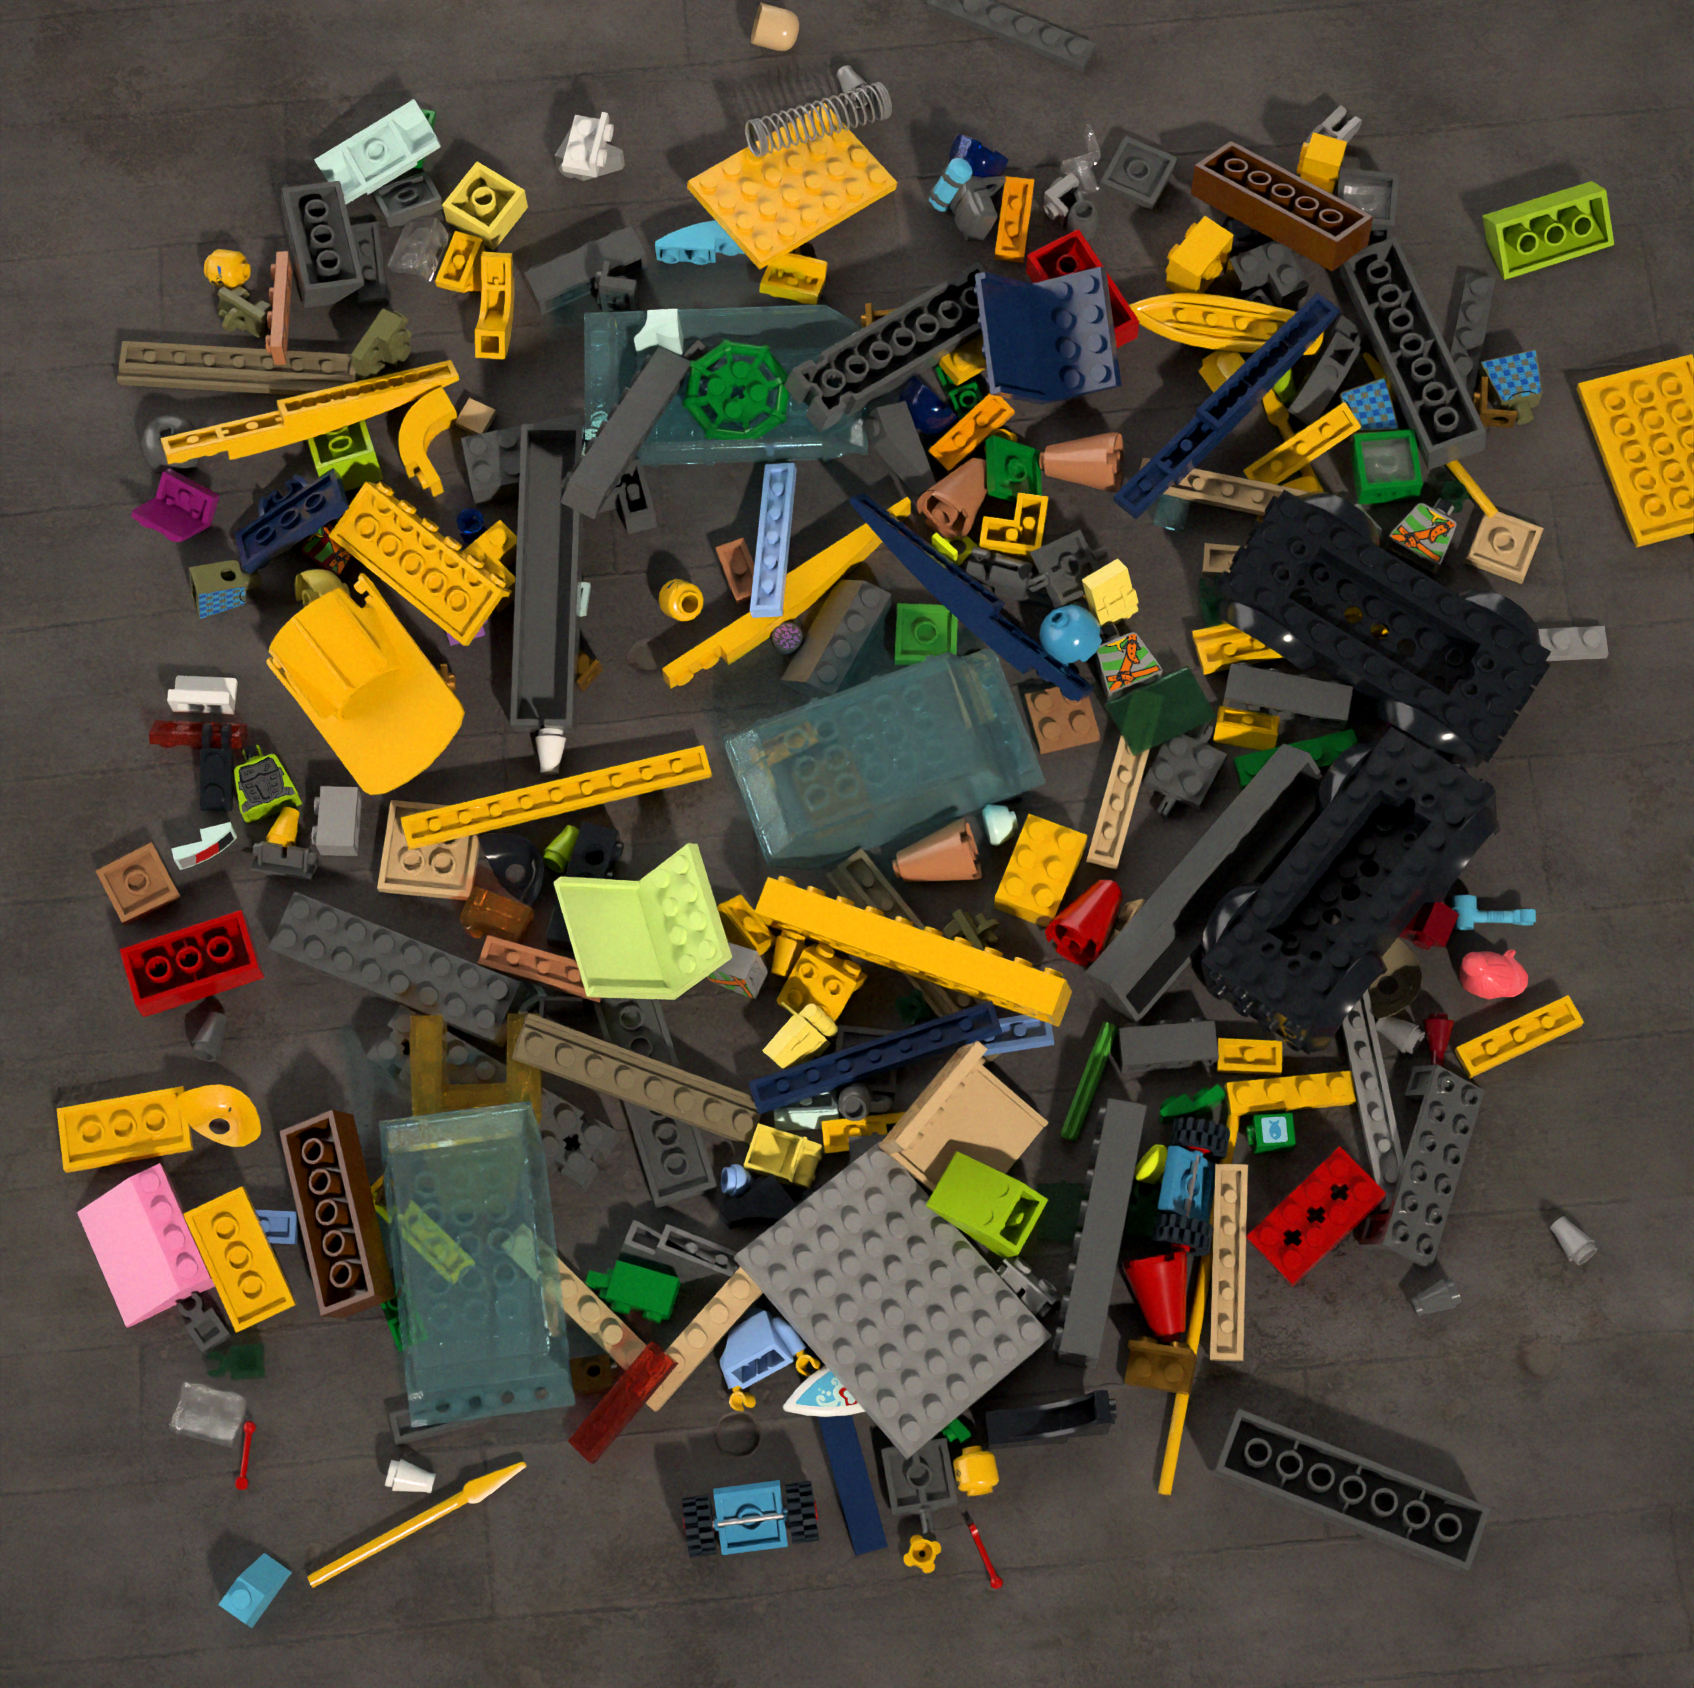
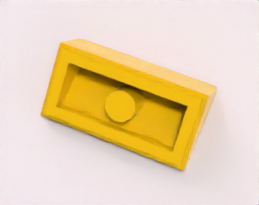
M1219 706L1213 741L1260 751L1275 748L1280 718L1275 715Z
M742 894L717 906L726 938L730 943L755 950L760 956L775 946L776 937L755 914V911Z

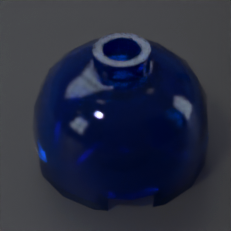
M962 134L956 136L949 153V164L952 159H964L972 168L971 176L982 178L1001 176L1009 159L996 150L993 153L990 149L982 146L983 143Z
M915 376L911 378L900 393L898 403L906 401L916 430H920L925 434H937L944 431L958 417Z

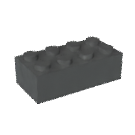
M580 414L530 423L582 425ZM521 426L461 438L476 507L519 498Z

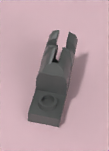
M973 547L971 552L972 558L971 561H968L966 573L981 584L995 587V595L1053 610L1054 605L1045 587L1035 592H1031L1028 589L1037 583L1027 586V581L1039 576V572L1032 571L1033 563Z

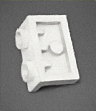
M602 112L600 119L575 115L562 163L563 172L597 178L600 167H604L606 164V142H611L613 137L614 125L610 124L608 113Z

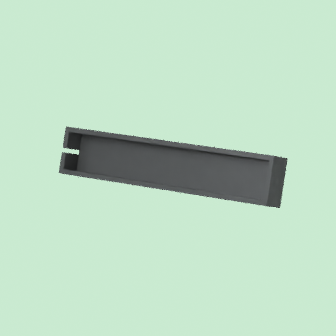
M521 425L510 726L514 732H538L539 729L545 727L563 730V733H576L578 696L576 681L578 680L584 514L560 502L565 490L561 489V485L568 472L574 473L572 470L580 454L586 455L584 451L586 449L587 434L583 425Z
M1283 743L1085 972L1114 1012L1134 1022H1139L1201 950L1205 926L1219 901L1230 890L1240 884L1259 882L1315 817L1316 798L1324 776L1319 774L1321 771L1308 752Z

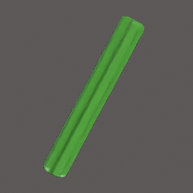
M1103 1022L1063 1125L1061 1136L1067 1140L1076 1141L1118 1033V1027L1109 1022Z

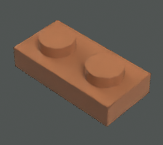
M744 537L715 547L717 557L736 605L751 600L754 562Z

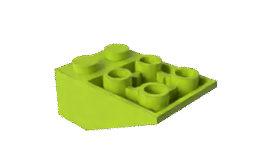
M956 1151L925 1206L1004 1259L1020 1253L1048 1199L1023 1182Z

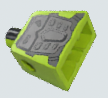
M251 745L243 749L242 753L246 763L236 766L234 768L239 808L246 824L279 813L283 807L293 808L302 804L296 788L276 754L263 756L259 745Z

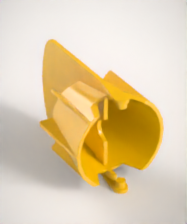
M361 573L358 576L359 581L353 586L360 594H363L366 590L369 592L370 595L364 599L366 601L364 608H360L342 588H336L322 595L300 610L281 628L269 647L268 652L272 657H269L266 663L296 699L362 790L369 795L386 794L409 782L428 768L446 749L461 727L465 711L462 703L394 615L373 582L365 574Z

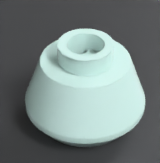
M990 804L986 805L982 810L983 823L990 844L1000 846L1014 836L1013 830L1018 829L1014 811L1009 812L1006 806Z

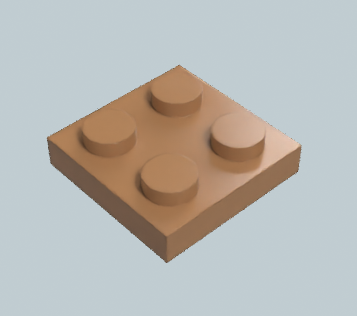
M1059 687L1025 694L1024 700L1040 754L1100 741V734L1089 696L1080 702L1072 701L1061 694Z
M152 842L96 870L124 926L181 898Z

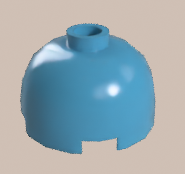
M1073 604L1062 605L1052 610L1045 617L1041 624L1039 638L1041 646L1048 654L1069 667L1068 663H1073L1079 659L1085 662L1096 653L1102 642L1100 637V628L1102 627L1086 608Z

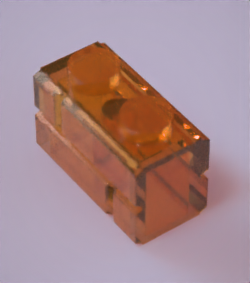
M473 886L459 920L462 927H465L464 931L473 937L481 938L482 935H489L522 945L534 919V912L529 906Z

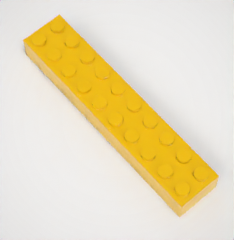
M779 876L778 880L770 877L767 878L755 909V914L767 926L781 931L783 929L792 931L818 944H825L841 952L985 1002L992 1001L994 1005L1050 1023L1051 1025L1060 1026L1072 994V990L1067 980L1062 978L1063 974L1050 968H1045L1044 972L1032 968L1033 963L1015 957L1014 961L1002 957V952L993 948L985 947L984 951L972 947V942L960 937H955L954 941L943 937V932L926 926L924 930L918 929L913 926L914 923L899 916H896L895 920L883 916V911L870 906H866L865 910L854 906L855 902L841 896H837L836 900L825 896L826 892L812 886H808L807 890L797 887L795 881L783 876Z

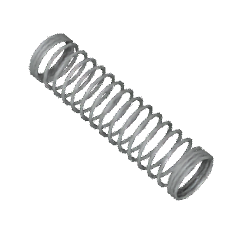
M881 82L872 83L870 86H864L863 89L857 88L855 91L849 90L846 94L840 93L838 96L832 95L829 99L823 98L821 102L815 100L812 104L806 103L804 107L798 105L795 109L789 108L787 112L781 110L779 114L772 113L770 117L764 115L762 119L748 120L745 125L746 140L751 152L760 158V156H765L767 152L772 154L773 148L780 152L782 145L789 149L791 143L797 146L799 140L805 144L808 138L814 141L816 135L822 139L824 133L831 136L833 130L839 134L841 127L848 131L850 125L856 129L858 122L862 126H865L867 120L873 124L875 117L879 121L886 120L892 113L891 98L886 87ZM866 88H869V95L865 91ZM876 88L878 89V91H879V93H880V95H881V97H882L883 105H884V112H883V106H882L881 100H880V98H879V95H878L877 92H876ZM858 90L862 91L861 98L856 93ZM849 93H853V102L848 96ZM864 94L867 97L872 109V121L869 119L865 110L863 99ZM840 96H845L844 103L840 99ZM855 96L861 104L864 113V123L860 121L857 114ZM833 98H836V99H837V100H836V107H835V105L833 104V102L831 101V99H833ZM847 99L855 114V126L852 124L848 114ZM824 101H828L827 108L823 104ZM839 102L845 111L847 128L844 127L840 118ZM816 103H819V104H820V105H819V112H818V110L816 109V107L814 106ZM830 104L834 108V111L837 115L839 123L838 131L836 130L832 122ZM807 106H811V115L806 109ZM822 107L829 119L830 133L826 130L823 122ZM799 108H802V109H803V110H802V117H801V115L799 114V112L797 111ZM813 109L820 120L822 136H820L816 129ZM790 111H794V120L789 114ZM805 112L812 124L813 138L809 135L806 127ZM782 113L786 114L785 122L782 119V117H780ZM796 114L803 125L805 141H803L799 134ZM773 116H777V125L772 120ZM788 117L796 133V143H794L790 135ZM765 118L769 119L768 127L763 122ZM779 119L785 128L788 146H786L782 139ZM771 123L779 138V149L773 140ZM754 128L759 138L760 149L755 141ZM764 128L769 136L771 151L768 149V140Z

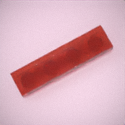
M651 1341L570 1437L568 1442L589 1463L595 1464L679 1363L657 1342Z

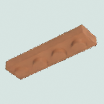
M288 251L277 252L276 264H271V279L274 282V287L269 288L270 305H273V309L267 313L268 328L271 329V335H266L267 353H272L274 365L287 364L293 268Z
M487 935L478 961L479 966L501 975L600 1003L601 998L586 996L576 960Z

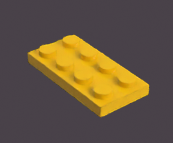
M180 1086L57 1108L63 1170L69 1173L192 1151L191 1127L184 1119L177 1105L178 1096L186 1092L185 1087Z
M244 1186L183 1214L236 1333L297 1305Z

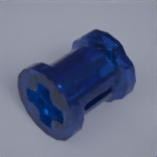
M472 508L465 509L459 513L457 526L460 530V536L463 538L464 543L470 545L487 531L484 526L483 515L480 511Z

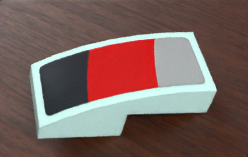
M231 822L200 829L202 841L172 848L173 858L178 868L181 870L202 863L228 847L237 838L236 831Z

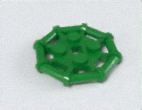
M728 338L722 339L723 342L698 360L690 362L686 395L682 405L684 409L690 412L706 434L705 438L710 441L712 439L744 443L747 444V447L752 446L754 441L780 423L784 424L788 419L786 411L789 392L784 385L789 376L771 353V347L768 345L759 346L729 341ZM732 354L756 357L752 364L744 361L735 362L733 361ZM726 355L727 364L714 373L706 369ZM763 362L776 380L767 381L759 371ZM703 377L709 381L707 395L697 397L700 379ZM736 386L738 388L743 387L745 389L743 391L744 398L730 397L733 393L732 388ZM778 389L775 409L767 406L769 391ZM700 406H710L717 416L715 422L712 423ZM761 414L768 416L767 419L750 430L748 423ZM724 422H737V424L743 426V431L720 427Z

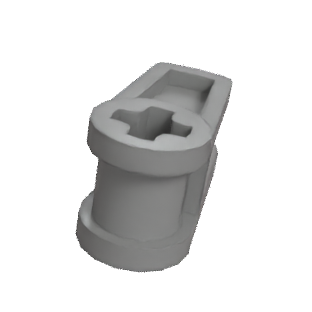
M1340 105L1322 124H1319L1311 132L1306 143H1310L1313 132L1347 141L1348 143L1360 129L1362 120L1358 117H1353L1350 121H1347L1340 131L1336 132L1335 130H1338L1347 113L1346 108Z

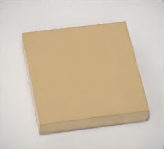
M1499 511L1491 518H1488L1484 513L1465 563L1522 584L1544 528Z

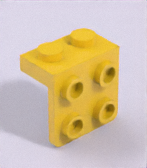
M814 943L802 951L777 998V1002L783 1007L781 1005L783 1001L798 1014L808 1004H814L820 1007L825 1015L831 1017L836 1024L850 996L855 990L863 986L868 975L863 973L861 967L850 960L844 961L834 955L835 951L829 946Z

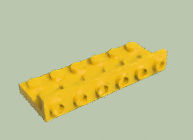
M380 481L378 484L365 482L349 505V509L345 511L329 534V537L463 646H469L501 598L510 597L512 591L505 586L507 581L494 572L490 574L483 569L485 564L472 554L467 556L460 550L462 545L450 536L444 537L437 532L439 527L434 522L425 517L422 520L415 514L417 509L403 499L401 501L393 496L394 490Z

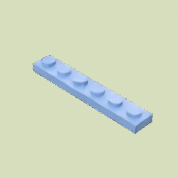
M795 463L765 464L750 604L752 618L783 616L797 473Z

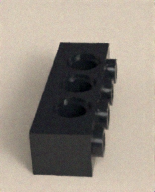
M583 821L565 877L614 880L615 871H612L614 861L621 859L624 849V843L621 842L619 831ZM593 856L604 858L599 865L588 863L589 859ZM557 899L545 937L548 946L574 953L561 906Z

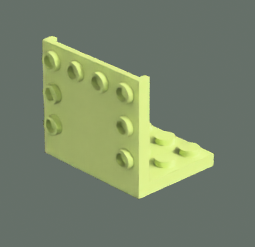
M687 843L639 881L562 876L554 881L587 997L675 1000L733 958L698 844Z

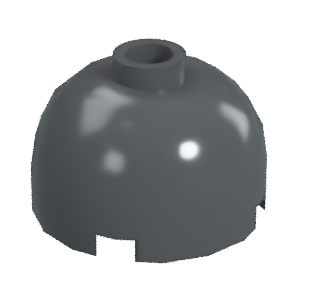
M179 415L157 417L148 424L142 434L141 448L146 463L157 473L158 471L163 473V471L170 468L181 475L186 474L196 467L199 457L189 459L183 463L168 464L160 438L197 429L189 420Z

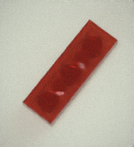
M155 720L149 732V742L164 748L185 745L194 749H201L203 747V724L211 723L213 728V747L222 748V725L231 724L232 748L237 749L242 748L248 736L247 724Z

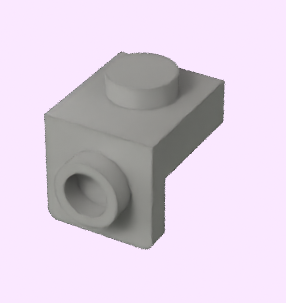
M1072 172L1064 178H1057L1044 193L1043 208L1050 219H1056L1062 226L1067 223L1068 208L1065 204L1073 199L1072 194L1079 186V179Z

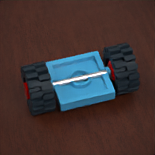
M1184 1117L1174 1119L1158 1209L1171 1216L1162 1214V1216L1157 1215L1155 1218L1151 1244L1155 1245V1247L1172 1252L1186 1250L1187 1256L1189 1254L1193 1256H1206V1254H1209L1214 1228L1209 1224V1218L1215 1191V1163L1206 1158L1220 1160L1226 1157L1230 1137L1228 1127H1224L1222 1124H1215L1213 1121L1207 1122L1205 1119L1200 1118L1199 1120L1188 1117V1119Z
M780 1480L713 1489L716 1516L712 1515L709 1494L683 1497V1522L689 1557L694 1558L717 1554L714 1527L715 1531L719 1530L722 1555L788 1547L785 1521H788V1518L792 1544L819 1541L816 1500L814 1501L812 1480L785 1484L788 1511L786 1507H783Z

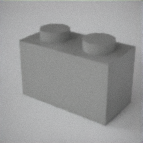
M320 787V797H315L314 813L318 815V824L312 827V844L316 845L320 855L358 856L362 796L358 787Z

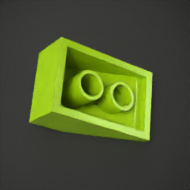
M365 419L308 439L318 476L320 477L334 468L341 476L345 492L361 487L365 482L375 483L383 480Z

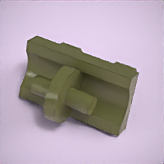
M240 285L231 291L223 286L218 291L220 302L217 307L218 315L224 319L223 329L233 332L236 328H239L242 331L247 330L260 338L265 334L267 313L271 311V305L264 300L252 305L249 303L250 294Z
M958 909L952 913L955 919L943 929L948 939L954 941L955 937H966L968 941L973 943L972 947L984 951L985 947H989L984 937L987 938L990 944L997 942L998 938L994 931L1000 924L997 919L987 921L984 915L980 913L975 916V920L979 925L977 927L969 912L963 913L962 909Z

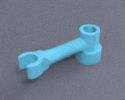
M1457 895L1451 897V909L1459 914L1455 923L1456 930L1474 929V923L1502 922L1530 926L1534 925L1533 922H1536V910L1534 909L1513 911L1478 910L1476 896Z

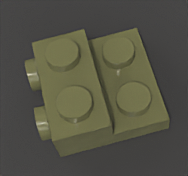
M383 308L352 352L351 358L359 381L382 376L385 364L396 369L400 361H405L411 351L409 340L412 337V333L405 327L408 319L397 311L391 313Z

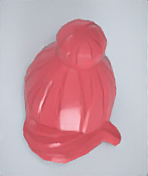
M1513 949L1506 951L1503 955L1491 951L1470 952L1462 959L1459 981L1466 991L1481 998L1515 997L1527 987L1528 974L1523 966L1514 959L1516 951Z

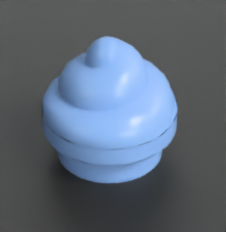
M738 1164L724 1167L721 1173L722 1192L729 1193L731 1197L744 1194L746 1189H749L750 1184L755 1181L750 1173Z

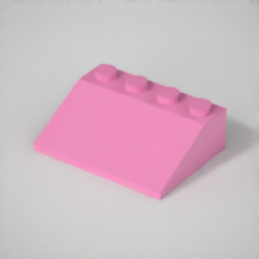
M160 1163L129 1177L77 1212L127 1328L192 1298L191 1295L193 1293L198 1295L215 1287L183 1216L185 1211L171 1179Z

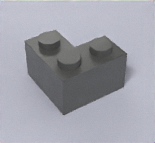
M1271 241L1230 258L1228 261L1226 277L1238 299H1243L1261 288L1262 290L1266 289L1275 307L1289 309L1305 302L1309 285L1289 248L1285 245Z
M641 459L632 461L599 511L601 513L621 508L628 534L657 527L655 510Z

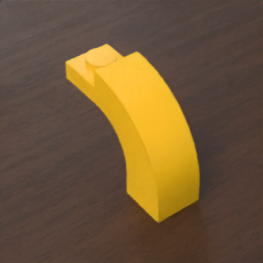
M482 252V292L480 315L475 328V358L505 359L510 344L514 311L515 283L512 253Z
M442 386L424 395L410 408L404 417L399 431V451L408 478L416 476L422 489L428 488L433 497L443 493L444 490L438 474L427 457L428 447L436 435L456 425L455 422L458 418L456 410Z

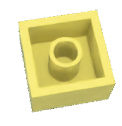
M477 161L442 204L447 223L465 234L482 238L484 245L493 251L528 208L524 189Z

